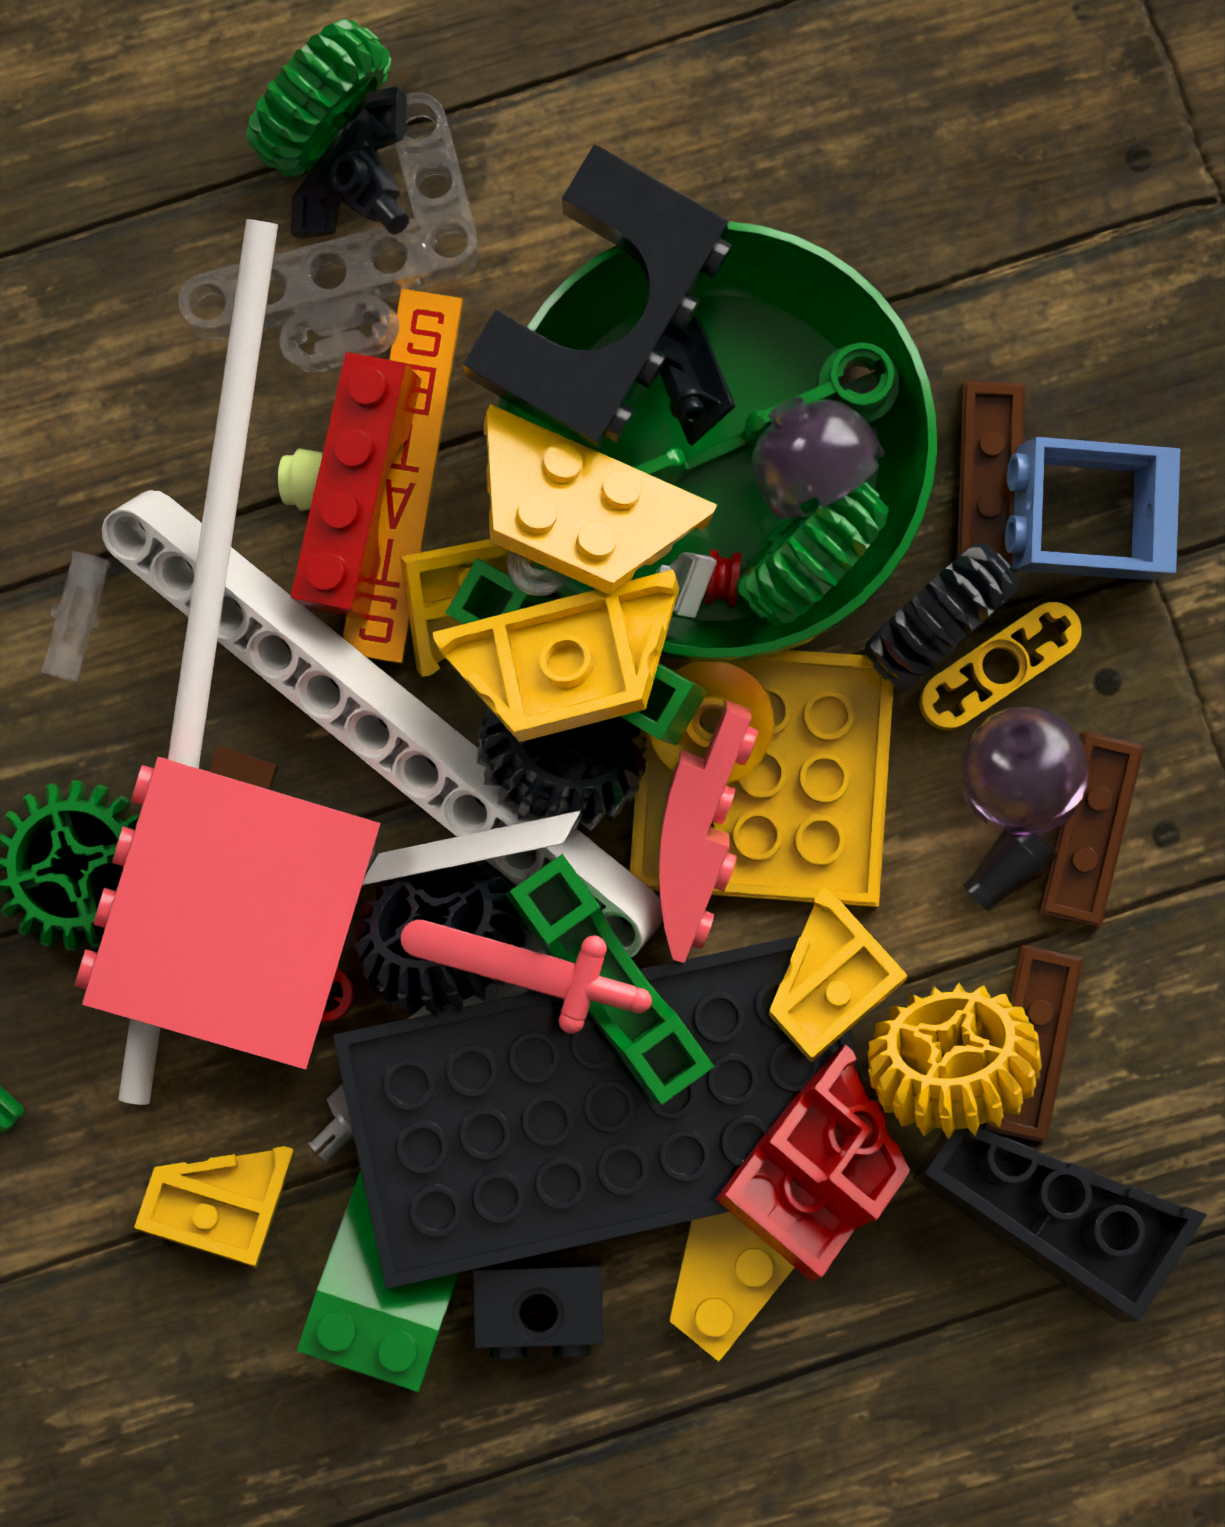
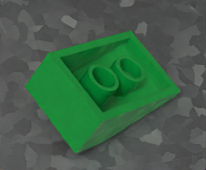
M361 1171L319 1282L297 1352L419 1392L424 1383L460 1272L385 1289Z

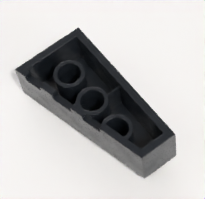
M968 1128L956 1129L950 1139H948L943 1131L912 1177L1120 1323L1140 1321L1207 1216L1203 1212L1171 1203L1156 1197L1153 1193L1095 1174V1171L1072 1162L1067 1163L1038 1152L1037 1149L982 1128H978L976 1137Z

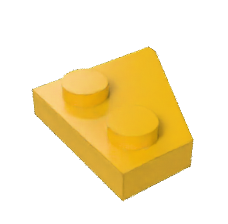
M490 539L400 556L416 670L422 677L434 674L440 669L437 663L445 657L439 651L434 641L433 632L463 624L447 615L446 611L476 558L502 569L533 588L529 559L490 542Z
M825 885L816 896L801 937H799L787 972L770 1007L769 1016L807 1059L813 1062L907 980L908 975Z
M283 1146L273 1148L271 1151L240 1156L233 1154L209 1158L203 1162L190 1164L183 1162L154 1167L134 1228L136 1231L257 1268L295 1151L292 1148Z

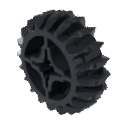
M986 543L973 545L911 598L909 602L871 636L866 643L864 653L874 664L872 667L885 681L888 680L897 690L910 689L1017 593L1020 580L1010 569L1012 566L1000 553L996 554Z
M488 707L485 713L486 718L483 719L477 733L479 736L477 742L480 743L477 750V763L486 767L484 785L501 786L497 794L498 804L513 801L519 806L517 810L518 820L528 816L529 813L543 819L580 811L570 832L576 829L579 822L592 831L595 826L601 823L603 818L612 821L614 817L620 814L623 806H626L627 802H631L639 788L638 782H640L645 773L647 761L643 757L647 738L636 734L637 726L618 716L526 740L522 746L521 742L513 736ZM524 748L527 750L531 758L527 755Z
M472 862L395 878V883L390 887L375 885L377 901L361 904L363 920L354 925L357 941L354 947L356 949V959L363 970L362 973L368 985L374 988L376 993H380L382 999L387 1001L391 1007L401 1004L411 1015L418 1012L424 1005L426 1010L430 1011L435 1017H437L446 1004H451L461 1012L465 999L474 995L485 1001L486 986L489 984L505 985V982L409 955L403 949L400 940L401 932L408 923L414 920H425L517 947L526 945L524 940L525 931L522 927L525 925L524 921L505 895L512 890V887L505 881L503 876L498 877L497 873L491 869L488 863L477 867L476 863Z

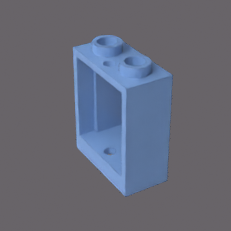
M1034 437L1017 446L1016 453H1013L1009 460L1007 470L1008 488L1010 491H1015L1014 515L1009 517L1005 530L1006 551L1013 553L1012 570L1150 581L1175 574L1177 566L1180 448ZM1044 465L1134 472L1132 558L1041 551Z

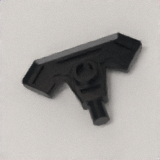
M391 87L366 93L292 196L291 234L293 237L303 239L334 234L336 232L341 202L366 219L375 222L380 221L390 234L401 233L408 226L409 217L396 202L400 192L377 151L403 141V137H405L407 99L406 93L401 88Z

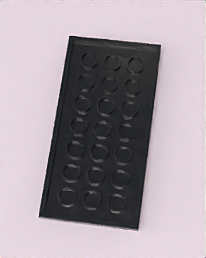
M801 935L686 959L685 964L676 961L639 969L660 997L677 1013L714 1065L711 1070L663 1105L652 1103L589 1013L583 1028L575 1034L566 1033L559 1025V1017L562 1013L561 1010L565 999L537 991L462 1007L461 1012L457 1009L439 1012L437 1017L433 1014L332 1035L385 1289L729 1212L715 1199L777 1118L840 1047L847 1045L853 1050L857 1058L850 1029L813 1062H810L769 1016L770 1007L780 983L784 979L790 959ZM857 1060L853 1064V1066L863 1085L859 1064Z

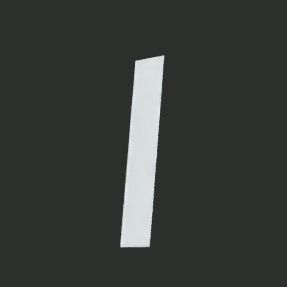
M580 811L379 853L367 872L362 885L563 844Z

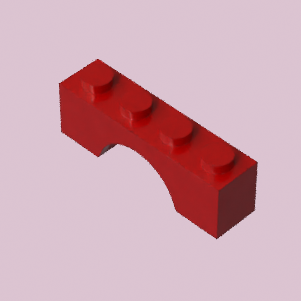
M345 352L290 598L308 609L368 621L381 563L378 530L383 493L394 457L400 446L408 440L421 384V378L407 363Z

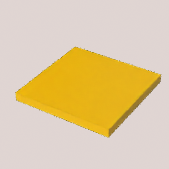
M786 650L771 656L731 662L746 669L763 685L773 707L774 733L769 749L761 762L747 775L726 784V786L735 788V794L724 823L719 824L712 821L710 825L714 829L729 834L730 847L727 853L737 856L726 889L723 892L714 888L711 895L814 903L818 892L826 885L843 905L879 907L894 686L877 673L872 667L874 664L866 655ZM662 655L659 660L660 663L672 670L693 662L691 660L669 658ZM715 708L704 710L701 714L702 724L709 730H715L721 712ZM640 729V735L647 738L645 743L646 750L643 754L647 761L645 773L640 782H638L639 788L635 794L630 873L651 890L660 892L659 853L662 819L673 772L657 756L651 744L649 733Z

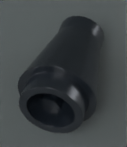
M1021 819L1011 829L1005 825L973 875L963 886L986 910L990 911L1000 901L1050 871L1047 864L1057 854L1034 829Z

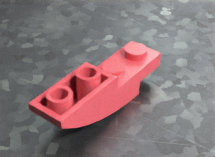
M728 700L724 704L705 757L701 758L680 750L669 783L663 812L659 853L660 901L664 929L672 959L684 964L691 946L698 949L703 948L714 919L713 913L705 911L712 891L715 888L724 892L735 866L737 856L727 853L730 847L729 834L714 829L710 825L712 821L719 824L724 823L735 794V788L726 786L734 763L746 765L758 733L757 729L749 727L751 721L750 708Z

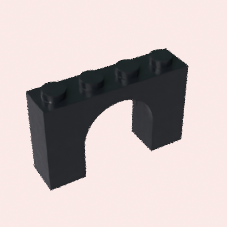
M594 143L562 197L563 215L619 246L637 262L645 276L649 291L648 303L641 319L631 332L609 346L594 350H575L548 340L495 309L462 365L466 378L578 443L599 452L606 439L616 444L625 432L635 412L634 409L627 406L629 400L639 384L647 389L651 387L668 356L659 351L672 329L680 334L685 330L700 303L699 299L692 296L704 274L712 279L717 276L733 245L724 241L728 232L729 221Z

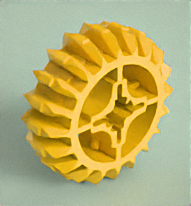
M960 983L957 984L953 992L941 993L933 985L930 996L920 998L909 993L906 1004L907 1008L890 1006L887 1021L876 1023L874 1039L869 1041V1050L867 1052L870 1084L875 1089V1094L878 1096L885 1113H894L901 1127L916 1123L923 1136L935 1128H942L948 1139H950L956 1129L968 1128L976 1137L980 1124L987 1122L1000 1128L1003 1113L1020 1115L1023 1099L1034 1097L1036 1079L1040 1078L1039 1071L1042 1067L1038 1034L1034 1031L1033 1024L1029 1023V1018L1025 1015L1023 1007H1012L1006 994L991 998L984 985L973 993H968L964 991Z

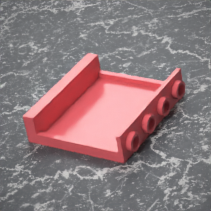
M158 756L154 768L141 766L131 802L143 805L135 830L123 826L112 861L113 864L123 866V872L117 891L104 888L93 925L103 927L105 931L98 953L85 950L74 986L86 989L82 1005L306 1069L381 823Z

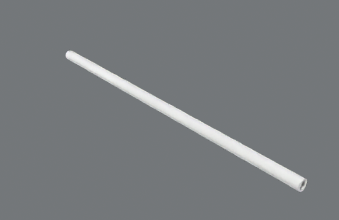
M246 219L168 754V760L198 769L278 224ZM130 1019L118 1100L138 1105L150 1103L161 1027Z

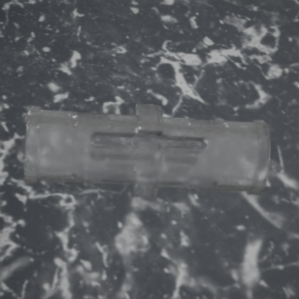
M72 551V560L60 605L53 604L50 617L56 620L44 665L41 667L40 672L56 678L79 682L91 630H98L101 617L96 615L106 573L110 568L111 562L94 555Z

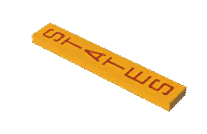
M401 288L389 360L407 363L421 378V384L408 440L400 446L394 457L383 493L378 530L381 563L368 621L346 616L343 639L369 660L403 665L410 621L400 556L420 553L423 549L463 308V298Z

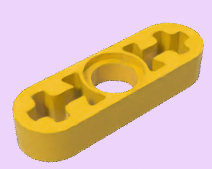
M1059 602L1044 603L934 676L925 685L920 695L919 705L924 719L930 725L940 730L958 729L1072 652L1080 641L1082 628L1077 614L1065 604ZM1045 616L1051 623L1061 619L1067 627L1060 635L1064 645L1058 648L1053 641H1049L1034 650L1031 654L1039 659L1040 663L1032 667L1027 651L1011 635L1018 631L1021 632L1022 640L1025 643L1041 631L1042 624L1039 618ZM994 649H1003L1015 657L1018 671L1011 682L997 684L986 677L983 671V659L988 652ZM969 666L975 684L987 693L989 698L981 702L975 690L958 704L959 710L962 712L960 716L955 718L950 711H945L939 715L933 707L939 699L936 688L943 685L949 692L956 690L969 680L960 673L961 669Z

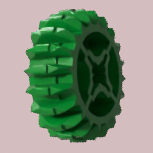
M346 18L326 25L319 34L312 35L304 47L296 50L292 59L286 65L281 66V71L277 77L267 84L268 89L266 93L257 101L256 111L249 118L246 139L249 141V146L259 154L258 158L272 170L276 168L285 177H296L312 170L366 93L380 90L387 81L392 59L389 57L390 52L379 43L381 40L366 27L363 29L354 20L349 21Z
M849 471L839 473L835 477H831L823 486H819L811 496L804 499L788 515L779 527L774 529L770 537L760 545L759 550L748 560V565L741 571L740 577L737 580L736 591L746 600L745 604L760 619H766L774 627L786 625L793 622L799 615L805 614L814 603L819 602L832 587L837 585L838 581L852 569L857 560L866 553L869 545L878 538V532L885 526L889 510L879 498L880 494L866 481L860 480Z
M73 780L69 786L68 800H64L59 786L51 783L45 787L47 806L44 807L34 795L27 794L23 797L24 806L31 814L27 819L12 811H8L4 816L6 822L16 828L17 831L13 838L0 833V846L9 848L7 859L0 858V871H7L8 877L7 879L0 880V895L13 892L15 897L4 904L1 912L5 917L16 916L24 910L27 912L18 927V931L23 935H30L42 923L41 945L52 947L57 941L61 930H63L65 949L77 951L81 944V932L85 931L87 941L91 947L99 948L103 937L102 928L93 925L97 913L95 901L99 899L96 884L99 876L105 870L117 866L112 861L118 843L108 846L88 847L83 842L79 830L74 828L71 815L82 814L97 817L113 831L119 841L123 826L135 830L140 814L134 815L126 821L122 819L131 805V801L124 796L118 797L106 808L109 798V788L98 784L93 789L89 800L86 801L84 783L79 780ZM52 823L54 830L50 833L53 847L50 855L44 861L32 865V869L27 870L28 855L33 842L40 832ZM71 851L85 858L92 857L96 859L88 862L87 871L80 870L84 876L78 882L73 876L51 873L62 869V861L70 862L65 856ZM60 884L69 895L70 902L76 904L79 917L63 918L50 912L38 901L32 888L42 885L48 887Z

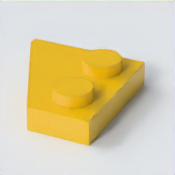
M731 1212L691 1220L669 1321L719 1362L795 1267Z

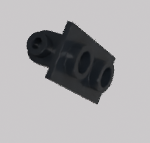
M695 315L682 334L672 329L659 350L668 355L659 374L671 401L669 408L672 415L679 420L686 440L691 446L736 407L700 319Z

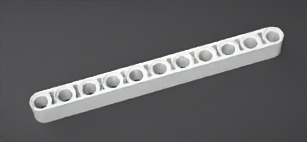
M154 490L142 492L112 511L104 519L102 525L103 541L106 548L116 559L187 617L189 616L202 523L166 494ZM231 547L217 639L220 644L455 836L459 837L540 819V817L529 813L528 816L518 820L517 810L519 806L515 802L498 804L497 794L501 786L484 785L486 767L477 763L478 748L307 608L290 598L291 595ZM186 560L192 566L193 570L188 566ZM234 600H236V602L240 605L242 610H240V608L235 604ZM282 639L285 640V642L289 645L290 649L286 647ZM330 678L338 685L339 689L332 684ZM378 718L382 719V721L387 725V728H385L379 722ZM427 758L431 759L436 768L427 761ZM475 797L480 799V801L485 805V808L480 806V804L475 800ZM577 828L569 832L563 844L486 860L515 885H519L556 857L563 854L600 905L607 922L631 958L641 950L663 921L661 901L653 890ZM620 916L628 920L633 928L625 924Z

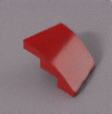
M847 1045L840 1047L804 1086L757 1143L715 1199L811 1282L823 1277L856 1228L879 1218L910 1172L898 1144L888 1135L886 1119L877 1100L869 1099L853 1066L857 1058L853 1050Z

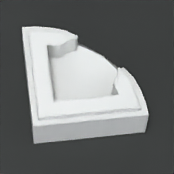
M685 552L681 553L678 559L669 566L662 565L657 569L655 574L674 569L679 585V592L673 610L675 614L692 618L696 617L717 560L709 556Z

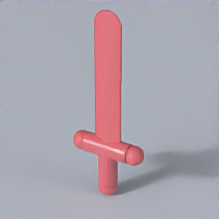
M414 920L408 923L401 932V945L411 956L565 999L561 1010L562 1013L559 1017V1025L564 1032L569 1034H575L583 1028L591 1001L632 1011L637 1014L646 1012L652 1003L651 995L647 990L599 976L607 951L605 941L599 936H589L584 939L577 961L573 963L425 920Z

